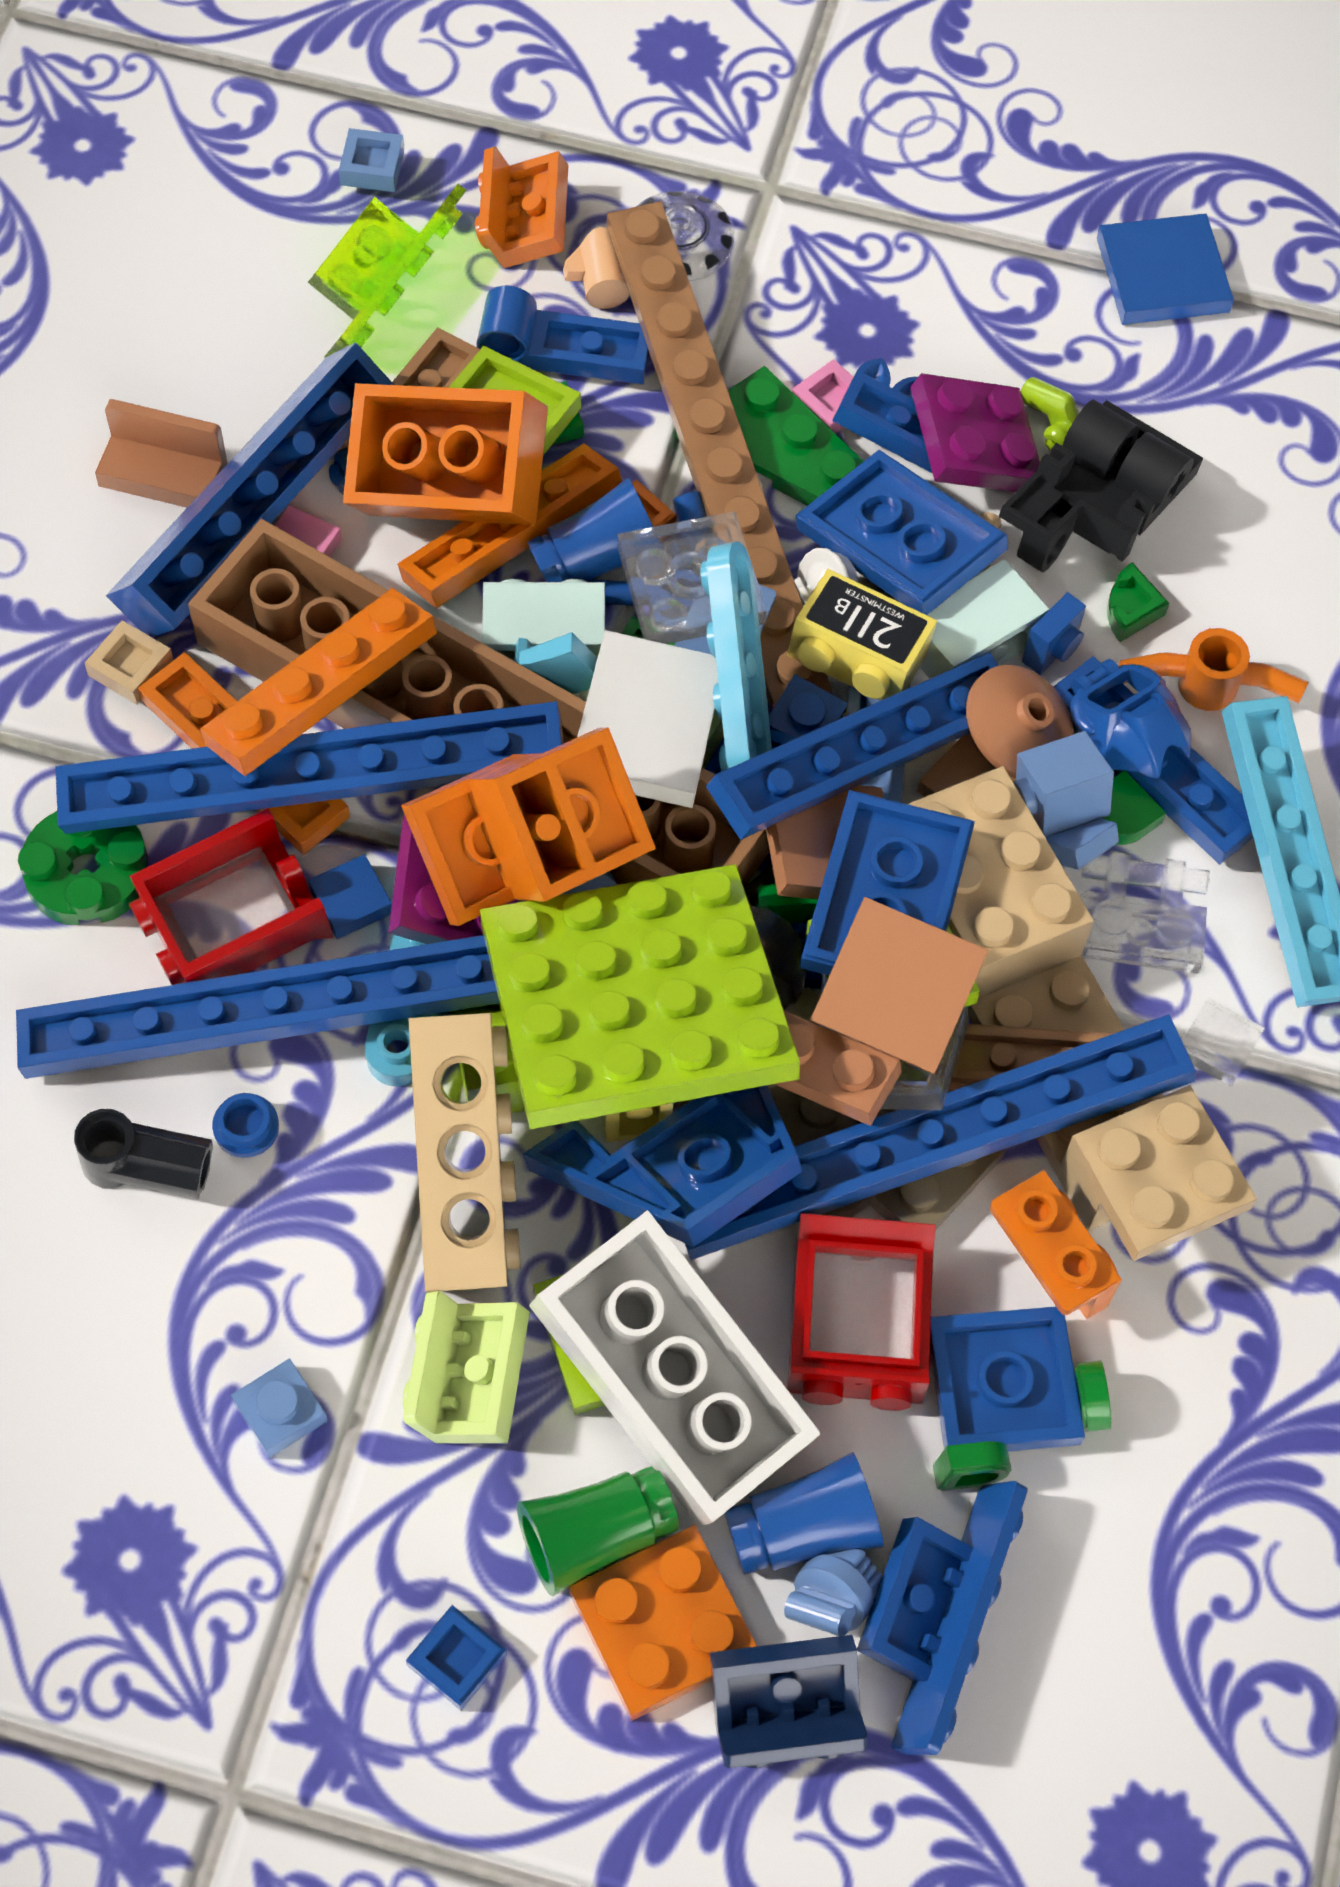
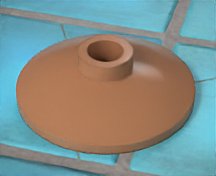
M1016 665L996 666L983 673L973 683L966 702V718L975 744L996 768L1004 766L1008 775L1016 778L1017 753L1074 735L1071 715L1060 694L1042 676L1027 668Z

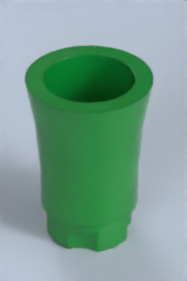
M653 1466L633 1474L625 1471L600 1482L560 1494L517 1502L519 1525L527 1551L541 1583L552 1597L586 1575L624 1556L654 1545L655 1538L671 1534L679 1528L678 1514L673 1504L671 1492L659 1470L656 1471Z

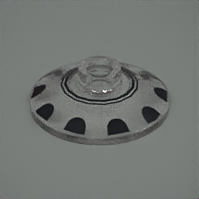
M669 191L651 196L637 205L662 202L689 281L699 280L715 273L729 259L734 246V227L726 211L713 200L693 192Z

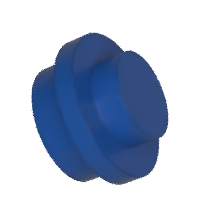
M239 1093L229 1097L218 1107L213 1117L212 1130L217 1144L223 1151L235 1157L250 1158L264 1153L273 1145L279 1133V1119L273 1105L264 1097L251 1093Z

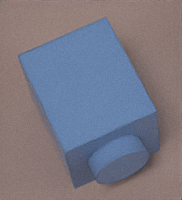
M1086 731L1017 753L1016 781H1013L1045 837L1109 816L1111 813L1114 771Z

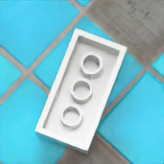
M648 1210L539 1293L529 1305L656 1471L659 1470L668 1488L698 1527L713 1523L821 1435V1432Z

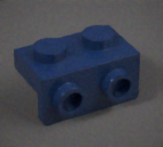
M853 1635L710 1652L715 1727L725 1767L736 1768L745 1766L748 1768H762L775 1762L814 1757L833 1759L845 1753L867 1750L868 1737L861 1715L858 1655Z

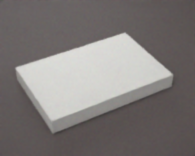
M605 630L577 737L597 728L609 727L635 795L693 808L715 709L713 688L718 683L716 658L711 654Z

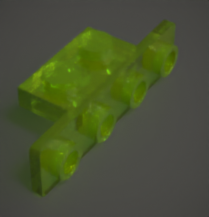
M459 183L444 199L419 233L374 196L317 269L308 283L352 318V321L326 353L325 358L355 342L362 347L375 330L374 327L367 323L374 311H378L383 316L389 312L405 291V289L397 284L403 273L406 271L414 278L434 253L426 245L432 235L435 233L443 240L463 213L455 205L467 190Z

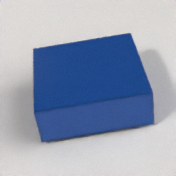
M365 854L308 879L309 889L314 899L319 897L336 939L391 915L392 902Z
M451 1605L405 1661L412 1671L462 1711L507 1656V1649L456 1607Z

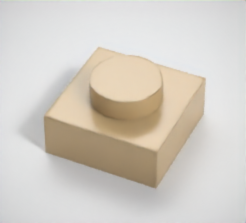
M121 620L87 659L85 667L89 677L137 705L141 701L138 687L171 663L173 656L171 648Z

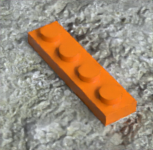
M583 443L541 471L536 525L463 521L399 562L397 565L402 581L437 609L530 548L527 543L528 541L545 533L549 534L548 527L572 516L622 482L619 468Z
M391 588L200 728L206 746L241 774L247 776L436 635L437 631L433 616L400 592Z
M185 652L138 687L141 701L191 749L207 747L200 728L237 702ZM342 799L269 808L274 817L278 832L303 856L350 818L349 807ZM267 808L257 809L256 811L259 813Z

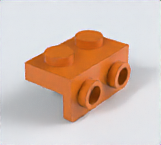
M496 146L484 150L483 172L478 176V185L481 193L480 213L475 219V230L480 244L485 249H490L503 268L564 252L569 165L559 151L509 166Z
M1045 1170L992 1200L990 1212L1061 1314L1069 1315L1079 1309L1084 1317L1088 1319L1109 1306L1122 1281L1117 1273L1115 1264L1107 1251L1099 1244H1096L1079 1220L1071 1200L1064 1192L1058 1190Z

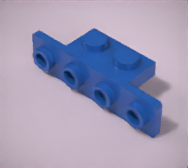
M1016 1481L988 1484L980 1487L961 1541L919 1517L903 1518L857 1651L913 1680L891 1745L893 1749L904 1755H937L954 1730L957 1718L955 1707L965 1677L977 1661L979 1655L978 1638L987 1611L999 1595L1002 1584L1000 1573L1010 1543L1018 1535L1023 1523L1022 1507L1028 1488Z

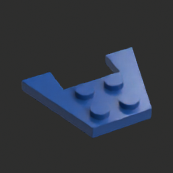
M767 1085L693 1099L613 1154H610L579 1121L567 1123L522 1154L530 1172L633 1220L648 1210L668 1236L691 1247L701 1243L802 1172L798 1154Z

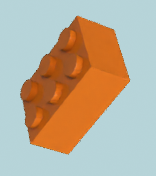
M355 383L343 503L370 516L536 525L548 406L527 392L517 390Z

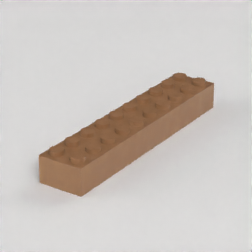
M261 518L192 598L188 606L197 644L264 682L389 590ZM433 616L437 631L436 635L325 717L338 726L347 729L557 701L561 711L563 741L566 743L578 736L586 701ZM701 768L693 808L635 795L656 849L612 869L610 872L617 885L736 864L743 888H745L770 852L766 828L740 840L706 788V785L715 774Z

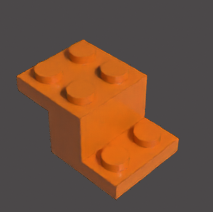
M609 727L597 728L544 753L513 754L401 805L449 924L460 926L479 917L480 909L501 906L515 899L539 902L548 901L656 849Z

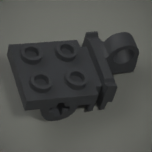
M1093 399L1083 407L1073 421L1063 445L1056 443L1052 447L1050 455L1046 453L1041 458L1038 470L1002 506L999 517L1023 531L1017 557L1041 572H1045L1051 567L1073 532L1108 554L1112 553L1118 560L1123 562L1130 554L1137 534L1140 536L1197 475L1203 457L1106 400L1101 404Z

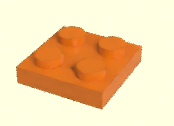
M696 1525L569 1586V1595L631 1721L712 1681L710 1652L757 1646Z

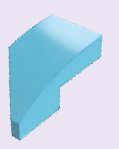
M570 632L536 646H533L528 639L518 638L514 661L574 694L590 689L598 658L573 632Z

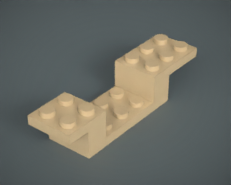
M1004 766L909 803V805L975 821L949 921V927L953 935L988 949L986 958L976 978V983L980 989L977 1003L970 1005L965 1011L972 1024L1117 1033L1125 1030L1082 957L1094 920ZM1191 1085L1165 1096L1161 1093L1036 1138L1087 1231L1111 1221L1133 1261L1252 1209L1257 1200Z

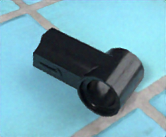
M99 1109L88 1113L80 1120L74 1134V1143L83 1174L92 1184L98 1187L114 1189L128 1184L199 1199L202 1190L205 1188L213 1151L212 1139L132 1123L123 1113L114 1109ZM105 1141H117L123 1144L122 1149L110 1157H98L92 1154L94 1148Z

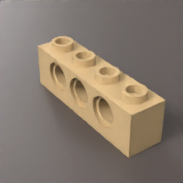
M492 1013L408 1018L425 1292L507 1287L508 1270L521 1269L518 1228L505 1229L504 1202L516 1201L514 1161L501 1162L500 1134H512L510 1093L497 1094L495 1067L508 1066L506 1026H493ZM453 1064H469L480 1075V1092L474 1099L468 1102L452 1100L443 1089L442 1080L444 1073ZM457 1132H473L482 1139L485 1145V1158L478 1166L471 1169H462L455 1166L449 1160L446 1150L447 1143L450 1137ZM462 1200H476L486 1207L490 1222L486 1230L481 1234L465 1236L453 1227L451 1210Z

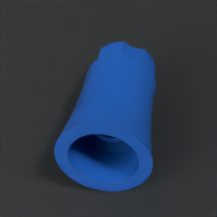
M629 477L600 499L572 516L548 527L549 534L545 533L527 542L546 582H562L569 579H580L588 582L632 562L666 553Z
M854 1452L801 1478L749 1496L750 1503H741L731 1507L724 1513L744 1575L760 1569L762 1571L768 1568L769 1565L772 1571H776L808 1561L821 1554L827 1555L851 1549L865 1550L884 1547L874 1504Z

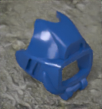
M1107 659L1098 665V670L1088 676L1081 675L1072 681V690L1076 694L1072 698L1070 707L1072 718L1078 725V733L1086 731L1112 770L1134 771L1150 778H1159L1165 751L1169 746H1175L1180 754L1190 758L1191 728L1181 713L1176 699L1167 688L1166 681L1154 670L1136 664L1118 666L1113 660ZM1125 681L1138 691L1137 694L1112 709H1105L1093 702L1108 689Z

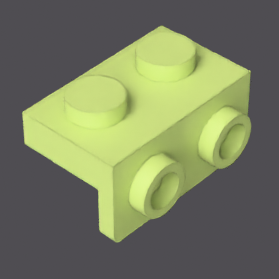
M442 1291L427 1292L422 1315L418 1318L415 1327L416 1349L411 1376L403 1391L404 1422L434 1443H508L530 1312L518 1302L458 1304Z

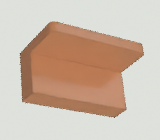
M109 399L105 413L111 437L95 471L99 487L187 508L228 464L222 431L218 424Z

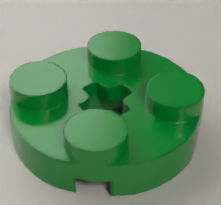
M56 811L40 821L30 832L23 848L18 854L17 861L29 897L38 910L59 923L80 926L78 920L89 921L100 918L101 923L114 920L130 910L129 903L139 899L130 875L147 868L149 857L141 831L137 825L65 834L58 827ZM86 854L96 855L95 860L99 868L92 873L89 870L83 869L77 875L71 873L74 868L73 861L77 857Z

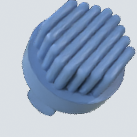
M861 1549L844 1550L813 1557L807 1561L795 1578V1591L790 1593L785 1603V1617L836 1636H844L848 1631L859 1628L869 1615L882 1574L876 1571L875 1565L870 1564V1558L865 1557V1551Z

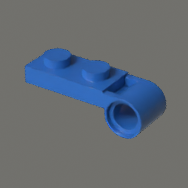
M498 286L491 289L487 294L476 342L477 348L481 349L483 346H486L533 370L644 385L649 350L640 323L537 310V303L534 297L527 291L515 286Z

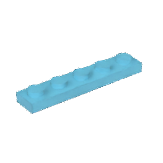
M1288 696L1230 703L1221 713L1296 1006L1299 1008L1339 1002L1340 894Z

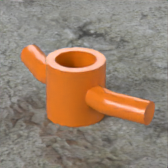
M1209 628L1200 632L1192 640L1187 654L1164 652L1119 661V666L1136 664L1154 670L1161 677H1178L1179 691L1183 698L1195 708L1205 711H1215L1227 707L1235 699L1240 685L1261 687L1282 697L1288 696L1289 700L1299 704L1309 683L1271 665L1249 662L1250 653L1245 641L1233 631L1223 628Z

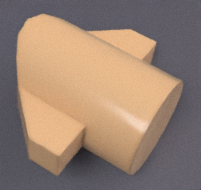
M605 227L593 229L585 237L581 245L565 261L563 268L565 281H583L585 296L589 305L599 309H610L624 303L630 294L608 229Z

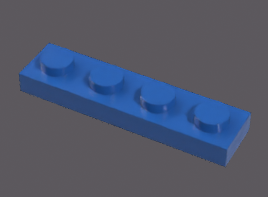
M1094 656L1053 686L1064 700L1070 715L1072 698L1076 694L1072 690L1071 683L1081 675L1088 676L1098 670L1097 667L1100 662ZM1120 683L1105 691L1093 702L1105 709H1112L1135 694L1123 683ZM1071 715L1073 727L1078 731V725L1074 722ZM1169 746L1165 751L1159 778H1150L1139 772L1127 771L1166 812V815L1219 865L1253 838L1243 795L1192 747L1190 749V758H1187L1180 754L1178 748Z

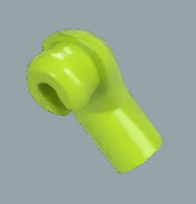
M1036 377L1027 379L1020 391L1025 405L1048 416L1051 426L1044 431V437L1047 439L1045 440V445L1051 451L1056 443L1063 445L1066 434L1079 411L1074 397L1069 392Z

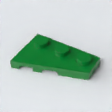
M765 365L728 389L754 468L757 473L772 480L774 489L808 506L864 462Z

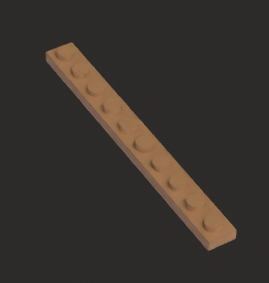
M659 201L607 213V229L696 491H700L715 546L735 541L742 543L752 563L755 583L776 591L775 604L760 635L766 696L770 709L772 711L773 704L778 702L794 674L832 694L827 674L812 671L800 661L787 656L795 619L802 610L803 605L663 204Z

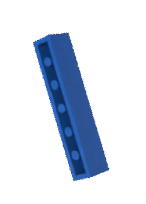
M356 342L326 357L106 594V597L140 631L150 637L175 630L190 614L188 603L262 518L271 524L350 437L355 383L394 385L391 380Z

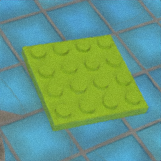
M736 864L563 894L545 902L523 901L480 909L482 931L530 1129L800 1079L799 1057Z

